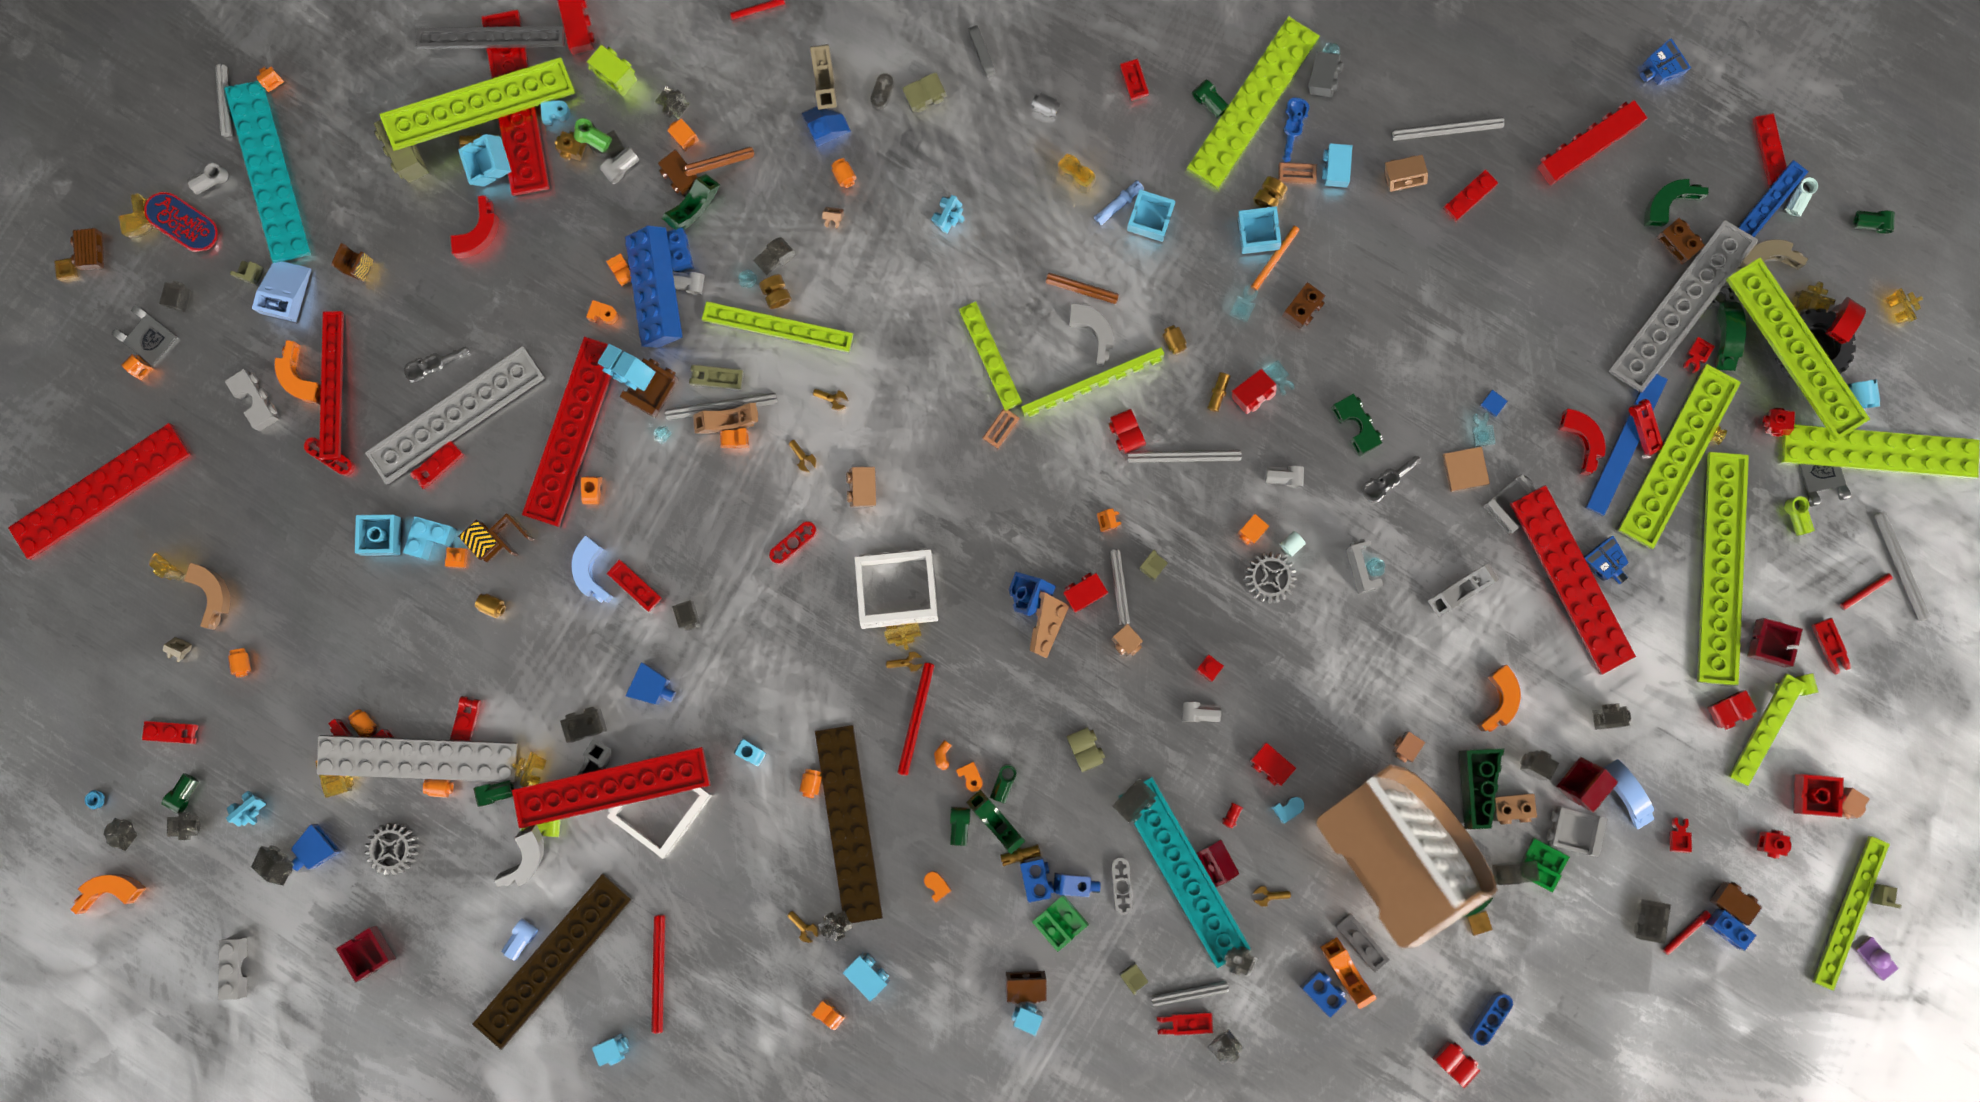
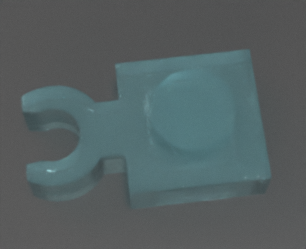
M1248 286L1244 288V298L1238 296L1229 314L1246 323L1255 306L1251 301L1258 295L1257 290L1254 292V295H1248Z
M1278 360L1264 370L1276 385H1279V391L1283 396L1287 394L1284 386H1289L1291 390L1295 388L1291 381L1285 379L1289 374Z
M1487 412L1483 414L1484 420H1479L1478 414L1473 415V421L1477 424V427L1472 428L1475 447L1496 444L1493 425L1487 426L1489 420Z

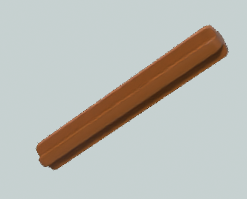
M752 147L743 148L687 164L683 170L686 176H691L753 158L754 151Z
M1048 273L1046 277L1047 284L1116 304L1119 297L1118 293L1056 274Z

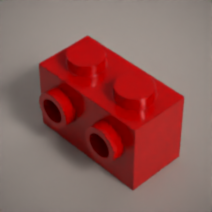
M1261 368L1232 390V399L1246 414L1251 411L1254 412L1261 406V403L1275 396L1276 383Z
M1090 572L1081 578L1082 582L1077 585L1073 582L1065 587L1066 591L1063 592V595L1074 614L1108 594L1097 573L1092 575Z
M1267 742L1249 760L1253 763L1251 767L1258 773H1265L1268 776L1266 780L1273 786H1276V784L1282 786L1296 770L1294 765Z

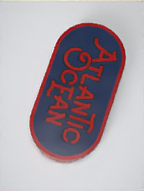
M160 192L152 195L146 201L144 213L148 222L186 249L193 252L206 251L211 249L217 242L218 233L215 223L174 194Z

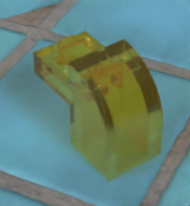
M138 193L131 195L133 213L119 216L121 233L129 239L144 236L154 228L148 222L144 213L147 199Z

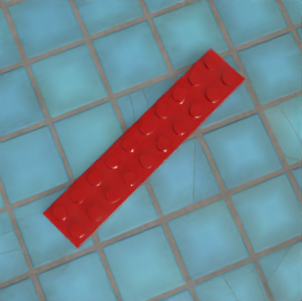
M518 10L481 17L483 27H522ZM526 47L487 48L492 79L529 67ZM536 106L500 117L499 124L502 142L512 171L508 173L511 194L516 196L550 189Z
M587 337L583 338L522 515L560 527L612 377L603 372L604 367L598 364L599 359L608 346L606 343Z
M168 423L9 526L8 529L26 558L31 560L191 456V453L174 426Z
M1543 485L1511 502L1512 509L1599 674L1603 675L1636 657L1547 486Z
M700 747L512 790L518 826L519 828H525L711 786L704 749Z

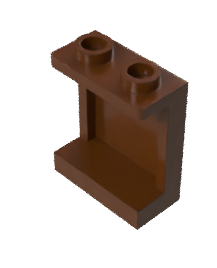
M643 358L642 362L655 371L654 376L645 391L639 388L635 391L629 387L627 391L623 390L620 398L656 419L679 380L675 376L676 373L666 367L664 370L659 367L660 364L651 358L649 360Z

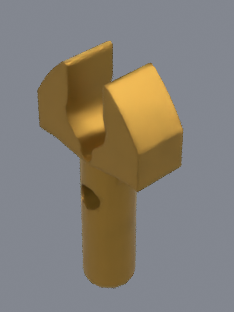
M818 389L813 391V396L831 402L832 409L836 411L846 408V406L838 404L836 400L843 399L849 401L845 393L839 390L834 395Z
M791 440L789 445L800 459L797 466L801 471L810 473L807 467H805V460L810 461L816 468V458L813 454L806 455L795 440Z
M909 652V656L906 659L886 661V667L907 666L911 672L918 671L923 664L913 665L910 661L914 658H922V656L916 652Z
M1259 886L1253 892L1254 894L1263 893L1267 895L1263 900H1254L1255 903L1262 907L1268 906L1270 900L1291 898L1290 891L1269 892L1266 886Z
M793 911L788 913L787 917L801 930L799 938L803 942L812 943L813 941L807 936V931H812L818 937V927L814 923L806 925Z

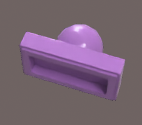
M1871 936L1855 948L1883 981L1899 969L1892 961L1890 954L1883 950Z

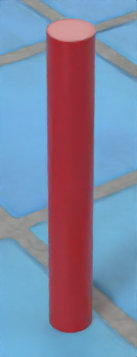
M767 1L730 12L732 20L784 5L785 1Z
M1890 573L1885 574L1842 602L1840 607L1843 610L1848 609L1893 579Z
M1705 910L1662 950L1667 955L1672 953L1712 915Z

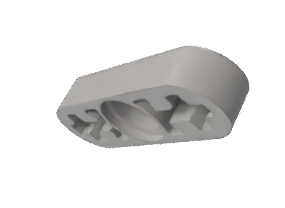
M1119 857L1112 862L1115 909L1119 914L1127 915L1133 908L1130 866L1126 859ZM1118 861L1126 864V868H1123V875L1127 874V878L1119 877L1115 879V875H1119V869H1115ZM1121 880L1126 881L1128 884V888L1124 892L1118 891L1116 887L1117 883ZM1129 893V898L1125 897V902L1129 904V907L1126 908V911H1122V908H1118L1122 900L1121 897L1117 898V894L1126 895Z

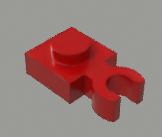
M1697 337L1687 352V355L1691 356V358L1684 362L1683 367L1686 368L1691 363L1694 365L1692 373L1697 372L1700 368L1699 362L1704 364L1715 346Z
M1678 818L1672 819V826L1675 831L1669 832L1670 852H1692V833L1686 832V828L1689 826L1688 819H1683L1682 826L1678 824Z

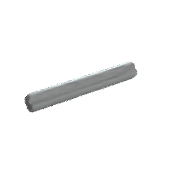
M218 64L215 66L220 134L223 137H229L232 135L231 112L224 87H229L227 67L224 64Z
M1115 549L1110 551V560L1120 625H1127L1130 623L1121 555L1120 550Z
M1223 981L1152 995L1151 999L1153 1006L1226 993L1229 991L1228 983Z

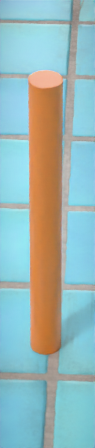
M1293 225L1281 242L1280 250L1274 252L1251 285V288L1256 291L1300 230L1297 226Z

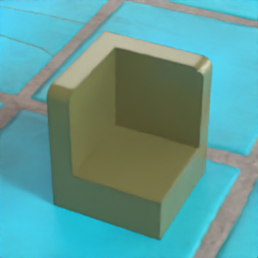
M241 261L237 273L231 271L230 275L236 279L258 285L264 268L253 262Z
M1153 550L1139 570L1154 581L1168 563L1157 554V551Z
M1875 884L1872 904L1901 909L1902 905L1895 904L1898 888Z
M1135 962L1119 973L1133 995L1148 983L1147 978Z

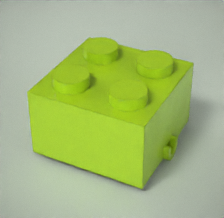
M600 45L587 61L589 64L588 69H592L598 78L624 97L637 81L634 75L635 71L626 59L622 58L620 60L613 49L610 47L606 49L603 45Z

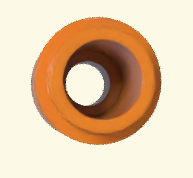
M841 158L832 163V172L840 187L848 188L855 184L857 177L848 161Z
M245 648L229 651L228 660L231 675H235L236 678L247 676V672L251 671Z
M358 709L348 717L349 724L360 737H371L376 732L377 725L365 711Z
M806 769L805 773H803L799 792L803 793V797L814 798V795L819 794L822 779L820 771Z
M424 780L423 793L428 796L447 798L449 794L453 793L454 784L451 780Z

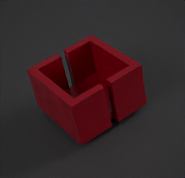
M1767 618L1757 619L1752 637H1756V639L1751 640L1747 657L1784 668L1794 667L1798 649L1787 650V647L1799 646L1803 629Z
M1580 757L1556 787L1569 800L1594 813L1617 785L1618 781L1606 769Z
M377 926L367 928L353 939L336 948L354 982L364 980L377 972L378 969L396 960Z

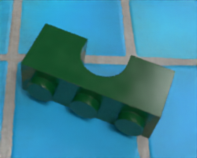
M1353 393L1335 403L1331 409L1340 424L1352 420L1359 425V434L1350 441L1359 457L1379 447L1382 444L1381 440L1383 438L1381 433L1374 429L1371 416L1364 412L1361 399Z

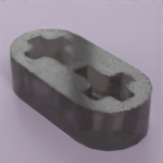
M881 74L876 80L870 98L871 104L875 109H884L888 104L894 87L893 78L889 74ZM885 79H887L889 85L886 84V85H885V88H884V90H883V89H882L883 86H882L881 81L884 82ZM881 93L883 102L880 101L877 104L875 98L878 99Z

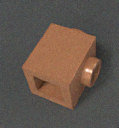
M1405 732L1393 744L1395 746L1393 752L1397 754L1395 757L1404 763L1406 761L1413 762L1425 742L1411 732Z
M1844 788L1843 794L1846 795V800L1843 802L1842 817L1845 819H1858L1865 813V806L1870 798L1854 788Z

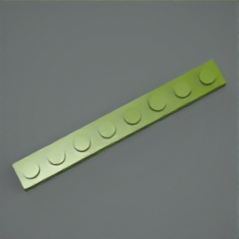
M707 301L702 316V321L847 353H850L854 336L853 333Z
M1162 347L1023 405L1021 406V411L1024 417L1027 415L1033 417L1039 414L1041 409H1052L1060 401H1064V403L1071 401L1079 393L1085 395L1092 391L1091 388L1099 386V388L1109 384L1110 380L1115 378L1116 380H1121L1131 371L1137 373L1145 369L1144 366L1150 363L1153 366L1162 362L1161 359L1165 355Z
M1868 836L1812 980L1813 983L1834 991L1890 846L1889 843Z

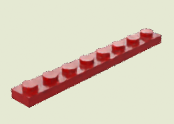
M323 311L319 459L341 460L344 313L342 311Z

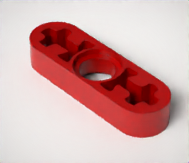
M311 437L305 441V451L337 473L349 476L354 472V463L342 454L341 460L327 462L326 460L319 459V451L312 449L310 446L313 443L319 448V439ZM340 461L343 464H347L349 468L343 470V467L338 465L337 462Z
M804 522L771 549L769 554L771 561L775 564L786 562L816 536V526L811 522ZM805 526H807L808 528L812 527V534H805L803 536L805 540L802 542L801 538L798 535H796V533L799 532L800 535H802L805 532ZM797 538L798 546L790 548L788 546L789 539ZM783 544L791 551L789 554L786 551L782 553L783 558L781 560L778 558L774 559L776 551L780 553L784 550L781 547Z

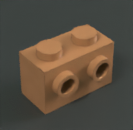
M1423 154L1391 160L1385 163V177L1390 192L1427 184L1428 171Z
M875 467L850 468L849 472L846 473V482L850 487V491H847V502L850 503V507L876 506Z
M1128 624L1112 638L1116 644L1114 648L1121 655L1125 654L1128 656L1131 654L1134 656L1142 648L1140 644L1143 640Z
M1534 794L1495 797L1496 804L1493 821H1500V824H1512V820L1519 819V823L1532 822L1531 818L1537 817Z

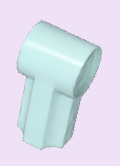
M1811 177L1802 180L1794 189V193L1784 210L1792 216L1800 217L1813 193L1818 189L1817 181ZM1803 184L1809 187V192L1804 190Z
M1293 531L1280 543V547L1285 555L1288 554L1292 557L1306 543L1297 532Z

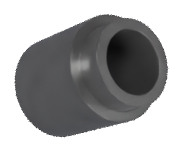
M1040 93L1039 96L1035 95L1031 105L1034 106V111L1048 117H1055L1061 103L1048 95Z

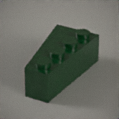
M1504 749L1459 751L1465 829H1492L1496 804L1495 796L1498 792L1499 785L1497 783L1499 773H1501V759L1504 755Z

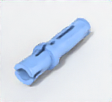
M1136 180L1125 191L1122 190L1118 197L1094 216L1096 222H1099V225L1102 226L1127 203L1130 204L1132 199L1139 193V190H1144L1142 184Z

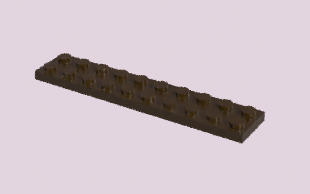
M854 725L815 731L844 925L882 919L883 913Z
M602 874L472 1025L502 1050L632 901V898L608 876Z

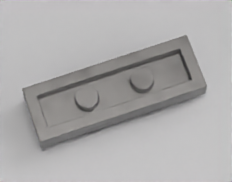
M1351 913L1335 925L1373 972L1378 971L1390 960Z

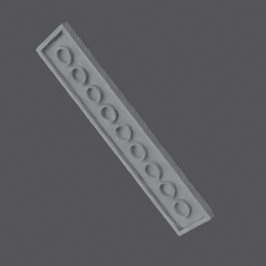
M1724 220L1615 362L1609 373L1642 393L1727 283L1726 278L1735 273L1758 243V239Z
M522 346L366 451L365 454L384 483L388 485L437 452L446 443L453 441L545 379L525 347Z
M319 735L317 775L494 782L510 780L511 782H516L518 743Z

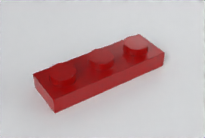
M1485 169L1447 203L1443 209L1456 222L1498 184L1497 180Z
M620 559L606 573L648 612H651L662 600L660 595Z

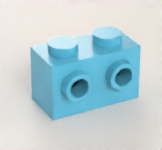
M1329 144L1327 150L1324 149L1323 161H1326V168L1322 170V179H1325L1324 186L1347 188L1350 183L1352 145Z
M1026 1002V1004L1021 1003L1020 1007H1015L1012 1014L1013 1026L1036 1036L1043 1019V1012L1037 1010V1006Z
M621 1033L592 1047L599 1067L606 1063H609L611 1066L625 1058L624 1055L629 1052L628 1048L630 1045L627 1038L623 1037Z

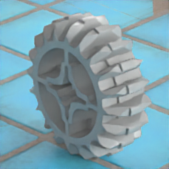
M1271 551L1269 557L1263 552L1262 559L1258 555L1255 556L1257 563L1252 560L1249 562L1253 568H1246V571L1251 574L1244 576V578L1250 579L1245 585H1252L1248 592L1252 593L1255 590L1257 592L1254 595L1255 599L1259 595L1262 596L1260 602H1264L1267 597L1268 604L1272 603V598H1274L1276 603H1279V596L1285 600L1287 598L1285 593L1288 595L1292 594L1289 587H1296L1294 583H1291V581L1297 580V577L1291 576V574L1296 573V569H1289L1293 563L1290 562L1287 565L1285 563L1288 560L1287 557L1280 560L1281 553H1278L1276 558H1274V552ZM1265 563H1275L1281 568L1272 570ZM1260 566L1263 578L1257 583L1255 575ZM1278 572V574L1273 578L1274 582L1266 581L1265 583H1263V581H1265L1268 577L1267 573H1270V575H1274ZM1285 572L1286 582L1282 589L1278 578ZM1269 585L1276 590V593L1265 592L1261 587Z
M387 823L386 827L380 825L379 830L374 829V836H368L371 843L365 844L366 847H370L368 851H365V854H370L366 861H373L371 868L378 867L377 872L381 873L384 871V875H389L390 872L392 875H397L398 872L404 873V868L410 869L411 865L409 862L414 863L416 861L412 855H418L414 848L419 846L418 844H413L417 837H410L413 831H406L407 826L402 825L400 827L399 823H394V825ZM394 833L400 837L392 841L387 839L385 835ZM379 844H380L381 847H382V851H381L380 854H379ZM403 844H405V854L402 852ZM394 845V849H392L394 852L389 853V849H391L389 847ZM392 857L394 860L397 859L399 863L389 865L384 860Z

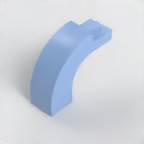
M585 535L576 547L572 558L574 581L584 595L590 597L594 592L593 597L602 603L604 600L609 603L613 596L595 581L592 573L593 564L604 549Z
M1619 759L1605 766L1604 769L1618 781L1613 789L1626 805L1633 825L1640 829L1653 821L1652 812L1654 808L1644 789L1630 770Z

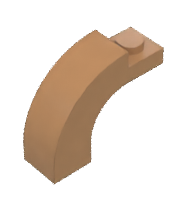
M748 403L730 410L701 411L694 414L695 434L720 433L724 430H738L754 426V423L758 422L756 403Z
M190 563L184 581L198 585L207 596V607L200 626L215 630L221 620L220 613H229L230 594L228 587L222 577L215 571Z

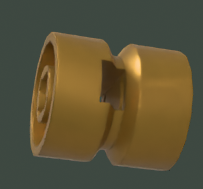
M1267 176L1261 186L1262 189L1258 190L1253 201L1260 208L1276 207L1279 204L1278 199L1283 198L1288 188L1280 180Z
M781 275L770 276L759 283L763 295H767L765 300L769 309L780 308L792 300L788 290L784 289L785 283Z

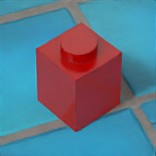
M1208 654L1195 671L1209 682H1212L1224 665Z

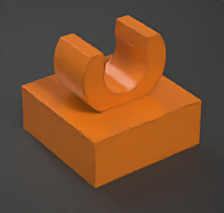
M264 66L259 70L261 74L256 77L268 92L284 82L272 67L267 69Z
M1107 509L1097 513L1101 532L1109 531L1121 525V522H1116L1115 518L1116 515H1119L1118 511Z
M447 547L445 567L466 568L468 549Z

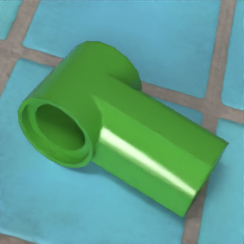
M580 118L576 121L574 128V138L576 141L588 143L601 152H605L612 141L611 137L594 128L591 121L586 118Z

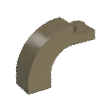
M829 44L810 46L818 110L837 107Z
M1776 239L1768 240L1754 246L1735 272L1760 257L1763 262L1766 260H1777L1799 270L1806 265L1808 258L1804 257L1801 252L1792 251L1791 249L1794 245L1792 242Z

